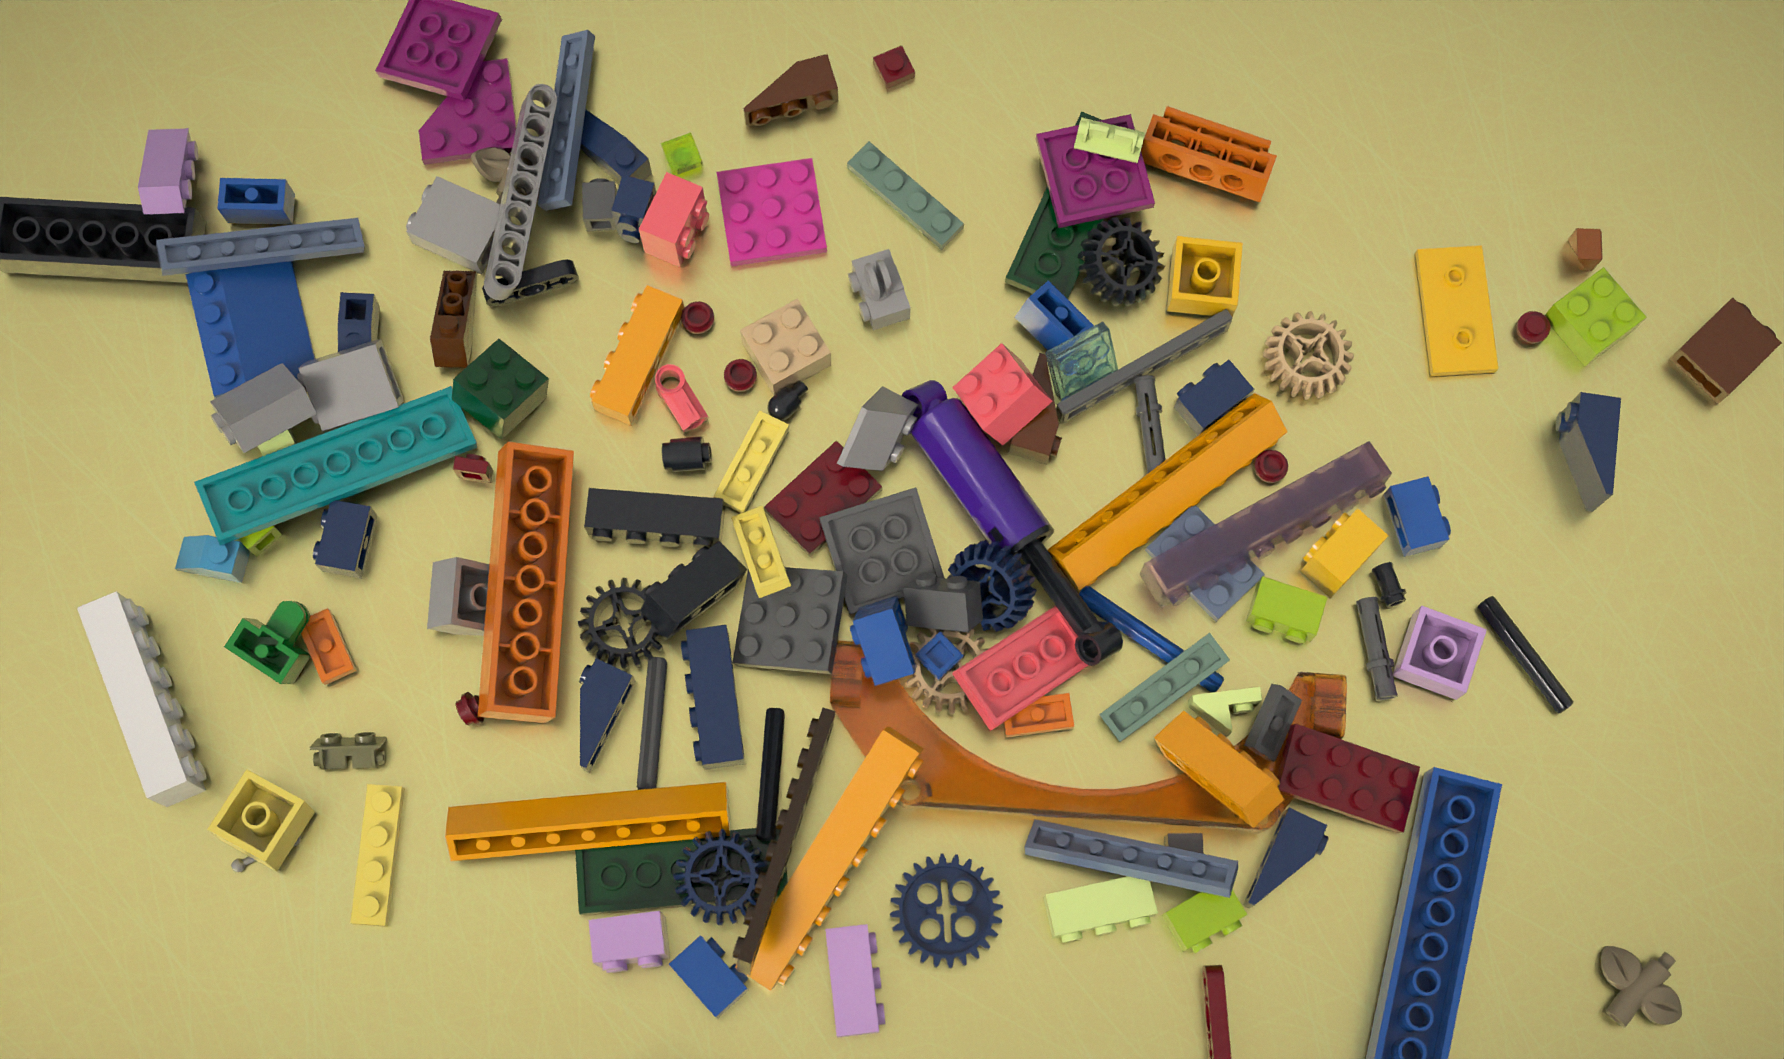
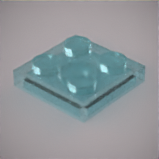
M1104 322L1045 352L1055 394L1060 402L1118 370L1110 329Z

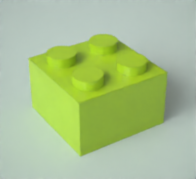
M1604 267L1554 303L1545 314L1552 329L1585 367L1633 332L1647 318Z

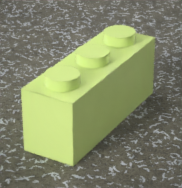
M1129 876L1049 893L1043 897L1052 938L1061 937L1062 943L1082 939V932L1094 929L1096 935L1117 931V924L1129 922L1130 928L1151 923L1150 917L1158 914L1151 882Z

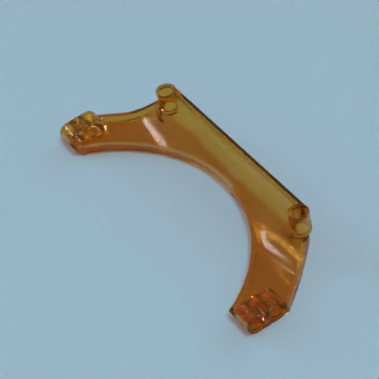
M837 640L831 674L830 704L832 710L836 711V716L864 758H866L882 730L888 726L924 748L919 757L924 760L921 768L913 779L907 776L901 785L902 787L908 783L915 784L920 790V795L914 800H906L902 797L898 805L904 809L925 808L1245 830L1257 834L1263 833L1274 826L1278 817L1294 798L1281 793L1284 800L1268 814L1267 823L1258 824L1253 828L1185 773L1146 785L1117 789L1072 788L1051 785L1019 776L987 762L945 734L920 710L898 679L875 686L872 677L867 678L864 673L861 658L865 657L861 644L856 646L854 641ZM1298 672L1288 689L1302 700L1292 724H1299L1343 739L1346 728V676ZM1288 733L1275 762L1265 760L1244 746L1248 735L1234 746V750L1238 753L1242 750L1245 751L1256 762V767L1262 771L1267 768L1277 777Z

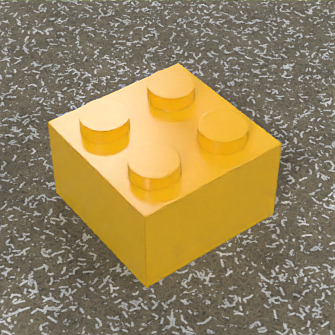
M1177 236L1172 249L1167 311L1214 316L1227 309L1233 317L1238 306L1243 243Z
M1358 508L1351 516L1344 512L1325 534L1328 540L1322 536L1303 558L1307 564L1300 572L1330 599L1389 536Z

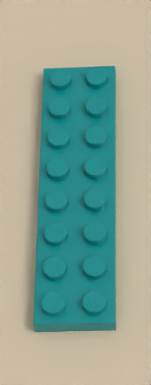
M452 386L404 403L398 408L369 416L200 479L194 483L221 546L326 506L335 500H342L477 448V442L461 407L452 400Z

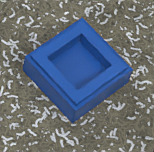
M940 631L915 654V657L939 681L964 658V655Z

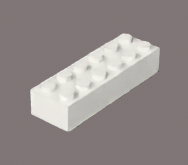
M116 591L77 607L146 798L169 807L206 791L203 781L207 779L205 770L199 760H194L191 749L195 748L193 738L187 729L183 730L179 718L183 717V712L177 699H172L168 687L172 686L171 679L166 669L159 666L156 656L160 655V650L155 639L147 634L145 626L149 624V621L142 606L137 607L131 598L127 599Z

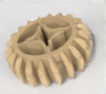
M1311 310L1307 312L1305 319L1297 312L1293 315L1292 320L1285 317L1281 321V326L1275 325L1271 331L1273 336H1268L1265 342L1269 348L1264 350L1263 356L1270 359L1265 364V370H1275L1270 377L1271 381L1279 379L1282 381L1279 386L1280 391L1285 390L1289 386L1292 388V397H1296L1299 391H1303V397L1306 400L1311 397L1313 391L1319 399L1323 397L1325 390L1332 394L1336 390V384L1343 385L1346 380L1344 375H1348L1352 369L1348 363L1352 362L1354 354L1347 351L1351 348L1352 341L1342 340L1347 334L1346 329L1335 330L1338 324L1337 320L1331 321L1329 325L1324 322L1326 319L1325 313L1321 314L1318 320H1316ZM1299 334H1309L1316 337L1312 339H1305L1301 337ZM1325 343L1331 350L1333 364L1328 361L1330 358L1323 351ZM1283 346L1288 349L1287 353L1293 357L1294 365L1292 368L1285 360ZM1316 347L1314 353L1312 354L1313 356H1311L1309 359H1306L1302 364H1300L1304 355L1308 352H1311L1312 349ZM1309 371L1315 373L1318 377H1307L1301 374Z
M929 628L931 635L929 638L925 633L919 632L917 637L922 645L911 641L909 643L911 651L916 654L938 634L937 629ZM974 629L967 632L966 635L961 634V631L949 632V630H942V633L952 644L957 645L955 647L962 654L967 650L973 659L989 649L979 650L985 642L983 637L978 638L974 642L971 640L975 632ZM913 654L917 667L914 674L908 675L914 677L905 682L906 688L918 686L912 694L913 699L916 700L925 695L926 698L922 706L928 708L931 702L934 701L936 702L935 713L938 714L942 711V704L948 705L950 715L955 713V704L959 703L963 712L968 711L966 700L969 698L964 691L954 694L940 693L947 684H958L952 675L953 671L945 675L941 681L934 678V682L930 687L922 677L920 671L921 662ZM961 661L954 666V670L962 666Z

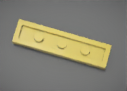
M367 784L351 924L388 927L405 789L401 786Z

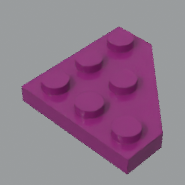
M507 58L483 61L465 101L447 96L419 129L421 156L424 165L471 159V155L475 151L487 147H498L508 153L512 152L517 121L510 66Z

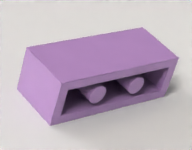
M188 128L148 130L138 183V191L144 214L185 213L187 199H192L190 180L195 179L193 161L198 160L196 141H191Z
M867 924L825 929L837 1038L879 1033V1025L885 1024L883 1003L876 1004L875 989H881L879 967L872 968L871 954L878 953L875 932L868 933Z

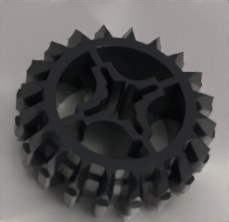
M1118 217L1108 220V223L1106 221L1097 224L1096 229L1093 228L1088 231V239H1084L1080 244L1084 251L1078 253L1077 256L1078 259L1085 263L1080 265L1077 271L1086 272L1087 277L1083 279L1082 283H1092L1093 287L1090 294H1096L1100 291L1101 301L1106 302L1111 298L1112 306H1118L1122 302L1125 306H1130L1134 301H1143L1146 299V295H1150L1155 291L1154 285L1160 283L1163 279L1158 273L1164 270L1165 265L1158 262L1164 253L1156 251L1155 248L1159 245L1160 240L1151 241L1149 238L1152 230L1147 229L1142 232V222H1136L1132 225L1130 218H1124L1119 221ZM1109 238H1116V243L1112 246V250L1102 252L1105 241ZM1140 271L1135 285L1127 286V279L1130 278L1131 273Z
M623 577L621 579V587L617 588L614 581L609 580L608 586L610 590L604 592L601 586H597L596 591L599 597L597 599L591 595L586 597L587 602L592 608L581 607L580 609L581 614L588 617V619L578 621L580 628L588 629L580 634V638L582 641H590L586 646V650L588 653L597 651L595 658L603 661L608 656L607 664L615 666L617 660L620 659L621 668L626 670L629 666L628 660L633 659L637 668L641 667L639 657L645 655L646 659L650 661L653 658L649 651L651 648L659 652L663 650V646L657 639H668L652 623L645 639L637 644V631L639 628L646 626V622L650 620L640 611L641 609L628 610L624 606L622 599H633L644 603L646 599L644 593L651 585L646 586L641 591L642 583L638 579L633 582L632 587H629L627 578ZM612 603V616L603 621V625L598 626L601 613ZM620 610H622L624 617L629 622L633 621V623H629L630 627L628 628L630 637L627 636L625 630L620 625H617L621 624L619 621L621 619ZM606 635L609 638L614 636L624 639L627 648L611 647L604 643L600 637Z

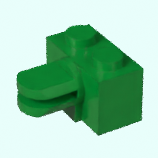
M283 601L279 603L266 625L257 619L242 618L224 648L279 684H294L311 657L308 652L295 645L296 640L309 622L310 613L307 607L300 602Z

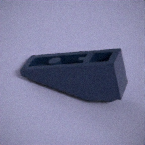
M585 109L580 149L618 185L622 175L646 180L652 174L649 158L624 135Z
M595 658L592 666L588 664L584 668L579 679V683L582 684L580 688V766L588 773L591 772L636 682L633 675Z
M1290 807L1286 809L1280 818L1243 906L1247 908L1253 907L1310 861L1315 854L1321 855L1329 838L1324 835L1328 825Z

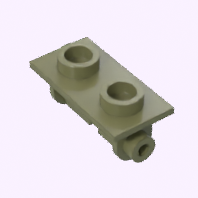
M374 732L357 733L355 737L341 738L340 733L322 734L310 746V750H319V752H314L313 764L314 766H320L321 769H346V756H352V768H378V765L385 763V752L379 751V749L386 741V737H376Z

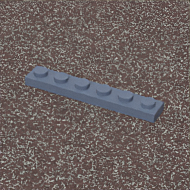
M589 30L564 35L561 39L554 88L557 95V105L538 199V206L545 211L572 206L595 43V35Z
M358 218L156 240L162 276L364 253L365 247Z
M1034 819L1024 846L1025 854L1029 856L1228 898L1231 896L1238 872V861L1037 819Z

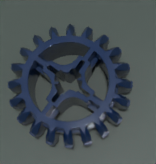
M987 540L980 541L978 544H970L964 551L955 556L954 562L948 569L951 574L947 579L953 576H964L968 581L980 582L983 614L981 625L983 631L990 630L992 627L996 632L1001 631L1005 627L1007 629L1012 628L1018 621H1022L1027 616L1028 610L1033 607L1034 601L1032 598L1037 589L1031 586L1036 577L1027 574L1031 564L1022 565L1019 561L1022 553L1015 556L1012 555L1011 545L1001 549L999 540L993 541L990 544ZM977 564H982V565L990 566V567H992V568H991V569H987V568H985V567L979 568V567H977V566H975V565H977ZM991 602L996 603L998 605L1004 604L1007 607L994 606L991 604Z
M720 829L719 840L714 841L711 831H707L705 836L708 843L702 845L700 839L695 837L693 843L698 848L695 852L688 847L683 848L684 854L690 858L688 862L677 859L676 865L685 869V873H675L673 878L677 881H685V884L675 888V892L677 894L688 893V896L681 901L683 907H687L693 902L696 904L690 912L693 917L698 916L702 910L705 911L703 916L704 923L708 924L711 921L712 915L716 914L717 925L723 926L724 915L729 914L731 923L736 924L738 920L735 912L741 910L745 917L747 912L745 906L748 903L756 905L757 899L753 896L756 893L754 891L759 877L758 870H762L768 865L766 860L754 861L762 854L760 848H755L751 852L747 851L752 844L750 838H746L739 845V832L735 831L732 834L731 840L728 841L726 840L727 834L725 829ZM717 850L715 863L711 868L694 872L696 865L706 854ZM728 850L741 855L749 864L750 872L731 869L728 864ZM723 860L726 874L731 873L733 878L724 881L722 894L720 895L717 881L712 882L710 877L719 874L721 861ZM693 883L711 885L715 892V905L701 900L694 890ZM749 883L746 892L739 900L726 905L728 891L731 887Z

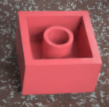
M666 172L639 227L645 253L678 267H681L684 258L689 259L696 245L694 238L697 231H703L709 219V213L706 208L707 200H705L702 186Z
M1003 343L996 347L952 387L981 428L1002 446L1052 402L1051 398L1022 360Z

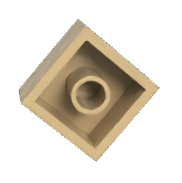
M798 298L740 330L742 344L773 395L784 387L791 388L799 380L804 381L831 366V352Z

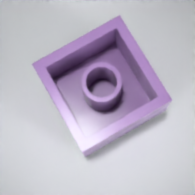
M1424 606L1419 607L1412 614L1393 671V677L1452 699H1459L1467 692L1487 629Z
M661 911L589 920L593 964L599 966L607 973L627 971V964L638 963V966L642 968L663 966V959H670L666 916Z

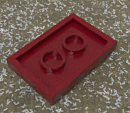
M837 440L764 506L765 512L809 557L826 543L819 517L870 502L883 488L866 469L843 467L837 464L844 448Z

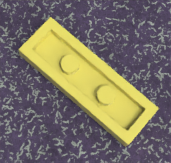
M759 410L713 497L722 498L726 506L744 513L786 436L789 424Z
M763 506L731 517L759 598L790 587L791 583Z

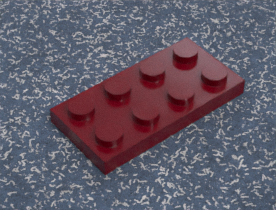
M1292 724L1290 725L1277 779L1280 782L1277 787L1282 794L1396 833H1404L1420 767L1305 726Z

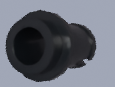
M1387 562L1374 567L1372 573L1375 575L1382 593L1381 602H1385L1387 607H1393L1405 602L1406 598L1404 595L1407 592L1406 589H1402L1393 563Z

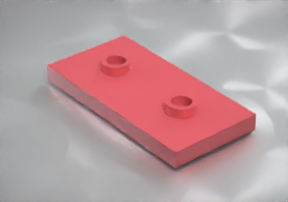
M1054 606L955 670L952 675L991 731L1089 665L1084 663L1076 652L1075 640L1078 637L1059 609Z

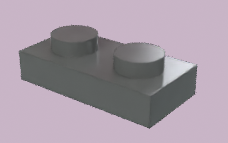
M1271 684L1244 746L1265 760L1275 762L1302 700L1283 686Z

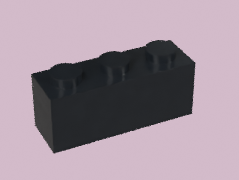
M720 541L710 548L704 546L695 553L689 564L686 566L683 563L679 564L668 575L669 579L662 584L657 581L644 593L646 599L640 611L669 639L738 587L747 568Z

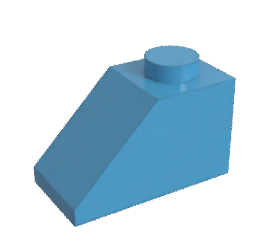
M188 536L183 538L175 569L177 571L242 583L250 551L240 541L234 540L220 546L217 537Z

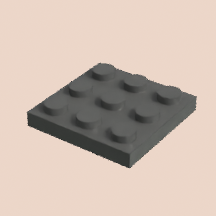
M916 487L819 517L835 571H844L848 575L844 600L849 614L856 613L860 607L894 596H898L899 599L904 598L903 587L914 580L919 574L932 573L937 578H945Z
M785 567L791 586L759 598L748 569L732 663L743 667L832 674L848 575L844 571Z

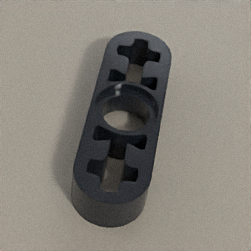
M565 259L522 271L519 284L507 299L495 300L486 293L484 285L482 290L488 306H500L570 285L578 279V274L574 261ZM504 277L496 279L502 285H509Z

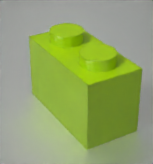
M1262 576L1256 585L1246 621L1253 623V627L1262 632L1272 633L1275 630L1285 633L1286 638L1291 641L1305 643L1307 640L1311 642L1317 635L1328 597Z
M1232 889L1230 898L1200 892L1162 914V917L1181 950L1184 952L1192 948L1193 952L1197 953L1212 944L1210 936L1221 930L1224 936L1242 927L1243 925L1239 919L1248 914Z

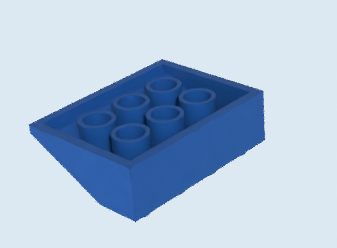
M292 261L185 274L215 398L281 363L298 380L297 374L300 373L298 368L305 362L316 359Z

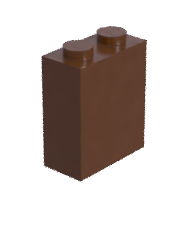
M1731 298L1669 359L1715 403L1719 404L1782 342L1776 338L1775 332L1770 327L1762 325L1752 315L1750 309L1745 304Z

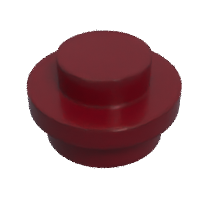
M701 301L688 304L683 309L681 315L685 329L694 334L707 332L713 326L715 319L712 308Z
M1537 311L1524 313L1519 318L1516 326L1520 338L1532 344L1545 340L1551 328L1548 318Z
M745 359L731 361L724 370L725 383L730 389L737 392L749 390L757 380L755 366Z
M1266 450L1257 457L1254 465L1255 472L1261 480L1268 483H1276L1287 474L1288 461L1281 452Z
M469 692L462 694L461 699L456 701V709L466 725L469 726L473 723L479 725L484 722V717H478L479 696H473Z

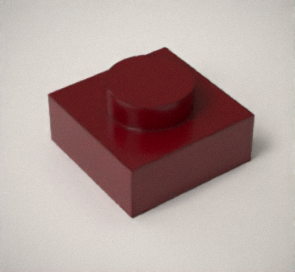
M902 45L873 57V64L886 89L915 78V70Z
M466 454L465 458L455 456L453 470L458 478L491 483L494 470L485 457L476 454Z

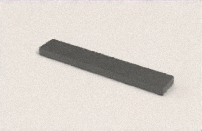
M1225 309L1059 402L1056 406L1058 420L1060 423L1070 420L1134 384L1135 378L1150 375L1228 331L1233 319L1232 316Z

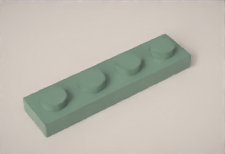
M870 141L847 162V168L939 249L943 250L964 228V223Z
M1209 632L1099 715L1119 742H1121L1229 662L1230 659Z

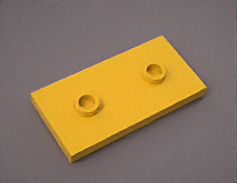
M1482 245L1417 249L1415 257L1430 375L1447 376L1496 373L1499 368Z

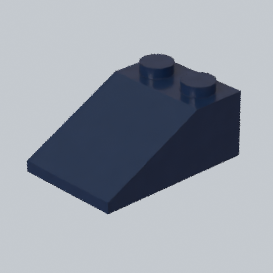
M1580 392L1572 402L1567 404V407L1562 412L1558 413L1556 431L1560 432L1559 444L1586 511L1593 512L1613 495L1621 398Z

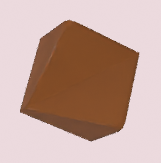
M1576 228L1568 238L1569 244L1582 266L1587 271H1593L1603 259L1601 229Z

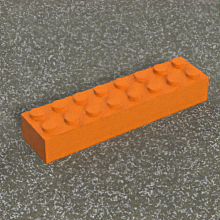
M507 442L498 451L478 717L546 723L556 716L574 451Z

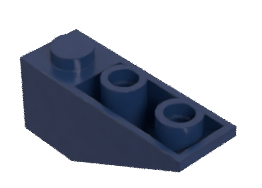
M340 292L338 352L377 340L380 306L374 294Z

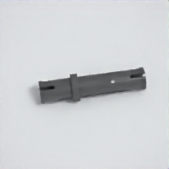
M1152 375L1140 376L1134 379L1138 407H1136L1135 411L1136 416L1140 417L1147 474L1166 460L1160 421L1162 405L1158 404L1155 376ZM1147 397L1149 398V405H1150V412H1151V419H1152L1150 422H1149L1148 410H1147V403H1146V398H1147ZM1151 431L1154 434L1156 455L1153 454Z
M1378 597L1359 599L1356 601L1368 654L1369 662L1366 663L1367 671L1371 672L1375 698L1377 701L1398 697L1392 672L1394 662L1389 657Z

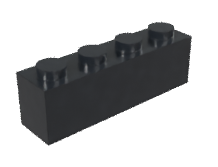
M589 488L584 528L588 535H592V539L598 541H612L613 537L626 538V542L633 544H645L646 540L659 541L660 545L677 547L680 543H692L694 548L701 549L704 546L710 548L718 541L722 543L725 504L722 498Z

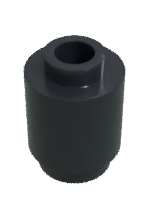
M703 436L670 439V442L662 443L664 469H672L673 472L705 470L706 463L712 461L710 443H704Z

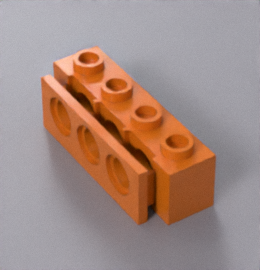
M1168 106L1163 117L1153 114L1141 148L1144 164L1260 202L1277 155L1268 153L1272 142L1270 140ZM1171 140L1181 141L1185 146L1174 144ZM1202 150L1211 151L1216 156L1204 154ZM1232 161H1241L1246 167L1234 164Z

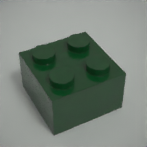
M498 338L453 379L452 400L502 440L547 398L549 378Z

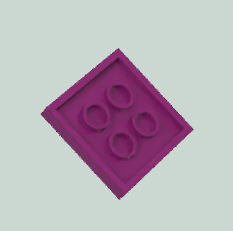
M409 0L375 71L380 78L465 101L502 18L498 12L453 0Z
M1131 114L1098 121L1135 130ZM1079 125L1036 134V143L1059 228L1154 208L1155 200L1141 151L1138 163L1075 149L1074 145Z

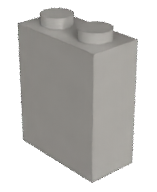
M437 176L433 184H429L425 188L421 199L422 204L417 213L413 212L409 217L406 232L413 244L482 274L489 261L500 204Z
M381 338L307 361L298 368L300 371L297 374L298 381L302 384L305 391L308 392L311 403L317 413L312 416V419L316 424H320L322 431L398 408L404 401Z
M283 363L210 401L216 412L211 415L220 433L224 434L230 445L236 443L243 453L317 414L304 387Z

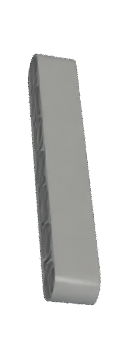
M546 84L534 85L528 92L520 109L484 280L486 293L495 300L507 299L519 284L522 275L557 105L555 91ZM533 100L540 101L545 108L537 106ZM527 129L535 130L539 137L531 135ZM521 158L529 159L533 166L524 164ZM515 187L524 189L527 195L519 194ZM513 216L517 218L521 225L513 224L508 217ZM502 246L510 247L515 255L505 253ZM495 276L504 277L509 285L500 284Z

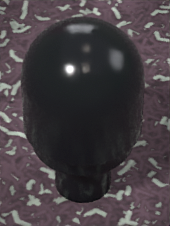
M799 380L791 388L784 387L780 389L768 402L767 410L769 415L781 421L788 419L799 408L801 404L800 397L808 390L807 386Z

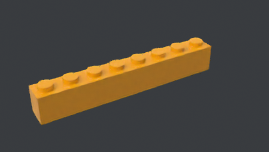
M1256 393L1252 394L1050 547L1048 552L1071 584L1079 591L1085 586L1092 585L1098 576L1110 567L1118 565L1123 560V557L1136 547L1147 543L1149 538L1161 528L1172 524L1175 518L1186 509L1197 505L1203 496L1214 488L1223 485L1227 478L1237 470L1248 466L1253 458L1262 451L1274 446L1278 439L1288 431L1273 402Z
M889 726L882 730L775 902L751 975L747 976L770 991L778 982L782 985L787 982L795 969L790 964L796 954L802 956L813 940L808 934L815 924L820 927L831 911L827 904L833 894L839 897L849 883L850 879L845 876L852 865L857 868L866 856L868 849L863 846L870 835L876 838L887 822L882 816L888 806L895 808L904 795L905 790L901 788V785L906 777L909 776L913 779L921 768L924 760L919 757L924 748Z
M726 782L448 807L445 837L450 860L459 861L690 840L695 837L701 839L706 838L705 833L707 831H711L713 837H719L720 829H725L727 836H730Z

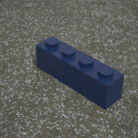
M727 625L686 630L687 640L681 641L683 661L689 660L691 673L685 674L687 694H694L695 707H689L691 727H698L699 740L693 741L695 761H702L704 770L744 765L745 757Z

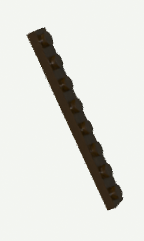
M823 707L819 719L812 718L807 737L812 740L809 749L802 748L797 763V768L802 769L799 779L792 778L786 798L791 799L788 810L781 809L776 829L781 830L778 841L771 840L765 860L770 861L767 873L760 872L754 891L759 893L756 905L749 904L743 923L749 926L745 938L738 937L732 957L738 959L737 972L751 975L833 729L836 711Z

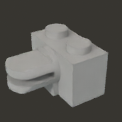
M883 250L852 260V273H848V278L853 292L859 291L863 301L858 303L863 321H870L872 329L876 330L910 319L911 307L890 250Z

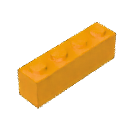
M646 285L642 294L638 293L631 307L633 312L629 323L624 322L619 330L617 339L620 342L615 352L610 351L604 363L606 371L601 381L596 380L591 389L590 398L592 399L591 402L595 411L632 425L681 321V315L685 308L683 299Z
M1183 710L1154 737L1165 758L1253 828L1284 800L1277 787L1280 782L1270 770L1265 768L1262 771L1256 767V762L1248 753L1243 750L1238 753L1234 750L1233 744L1227 737L1221 733L1216 736L1212 733L1210 726L1199 716L1194 719Z

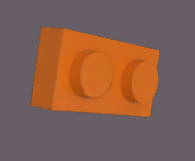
M327 608L311 615L301 635L321 682L327 685L356 672L357 670L332 612Z
M1069 693L1042 696L1004 722L1006 738L1073 729L1074 720Z

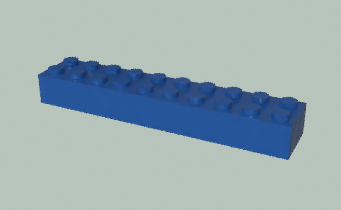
M1433 767L1424 773L1366 1059H1448L1502 784Z

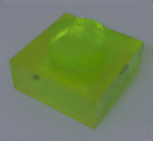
M692 133L661 143L663 153L673 175L703 166Z

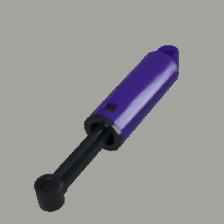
M929 380L903 392L902 397L918 404L913 414L917 421L911 431L912 436L989 544L999 540L1001 549L1011 545L1012 555L1015 556L1022 553L1021 559L1026 564H1031L1029 569L1077 634L1075 648L1079 658L1087 665L1095 666L1120 652L1123 647V639L1119 629L1110 622L1097 620L1045 548L1043 543L1052 536L1054 528L959 398L948 399L943 386L935 380Z

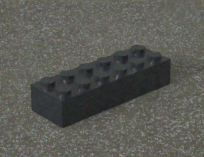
M0 197V270L3 273L187 283L185 274L189 273L162 276L156 240L205 235L206 221L194 207H185V213L144 214L140 204Z

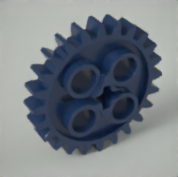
M940 854L938 864H934L928 856L926 857V868L923 869L915 862L913 864L916 873L914 876L906 872L902 874L907 882L906 886L895 885V889L902 895L890 900V903L899 907V910L890 913V918L900 920V923L896 924L892 930L893 932H904V935L898 942L900 945L908 942L912 944L908 955L911 956L918 950L922 952L920 963L922 964L930 956L933 957L934 968L939 966L941 959H946L948 968L952 969L954 959L956 958L959 959L963 966H966L967 954H970L976 960L980 958L977 950L978 946L986 950L990 949V945L985 939L986 936L991 938H997L998 933L991 926L1002 923V919L993 915L994 912L1002 910L1003 905L993 903L992 899L996 898L1000 891H989L988 887L994 879L992 877L985 880L980 878L984 870L983 867L978 868L975 872L970 870L972 859H968L962 866L959 865L957 854H955L951 863H947L944 854ZM942 880L947 881L949 908H955L956 913H952L950 916L952 941L949 943L945 941L943 914H937L936 910L941 909L943 903L941 892ZM960 883L968 885L972 891L971 898L964 902L955 899L952 893L953 887ZM923 886L933 887L937 892L936 901L931 904L922 903L918 899V890ZM967 918L973 922L975 930L971 936L962 937L956 932L955 923L959 919ZM925 921H934L940 928V934L935 939H926L920 932V926Z

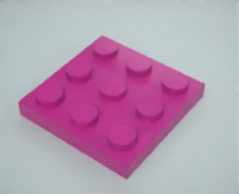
M812 158L716 172L731 267L827 253Z

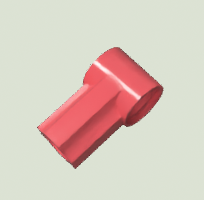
M672 364L664 365L658 369L655 375L656 391L665 401L683 432L692 431L702 425L709 417L687 383L683 371L678 366ZM668 377H674L680 382L673 389H667L661 383Z

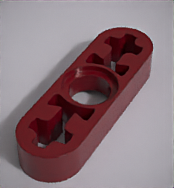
M1204 965L1202 980L1209 1059H1231L1222 965Z

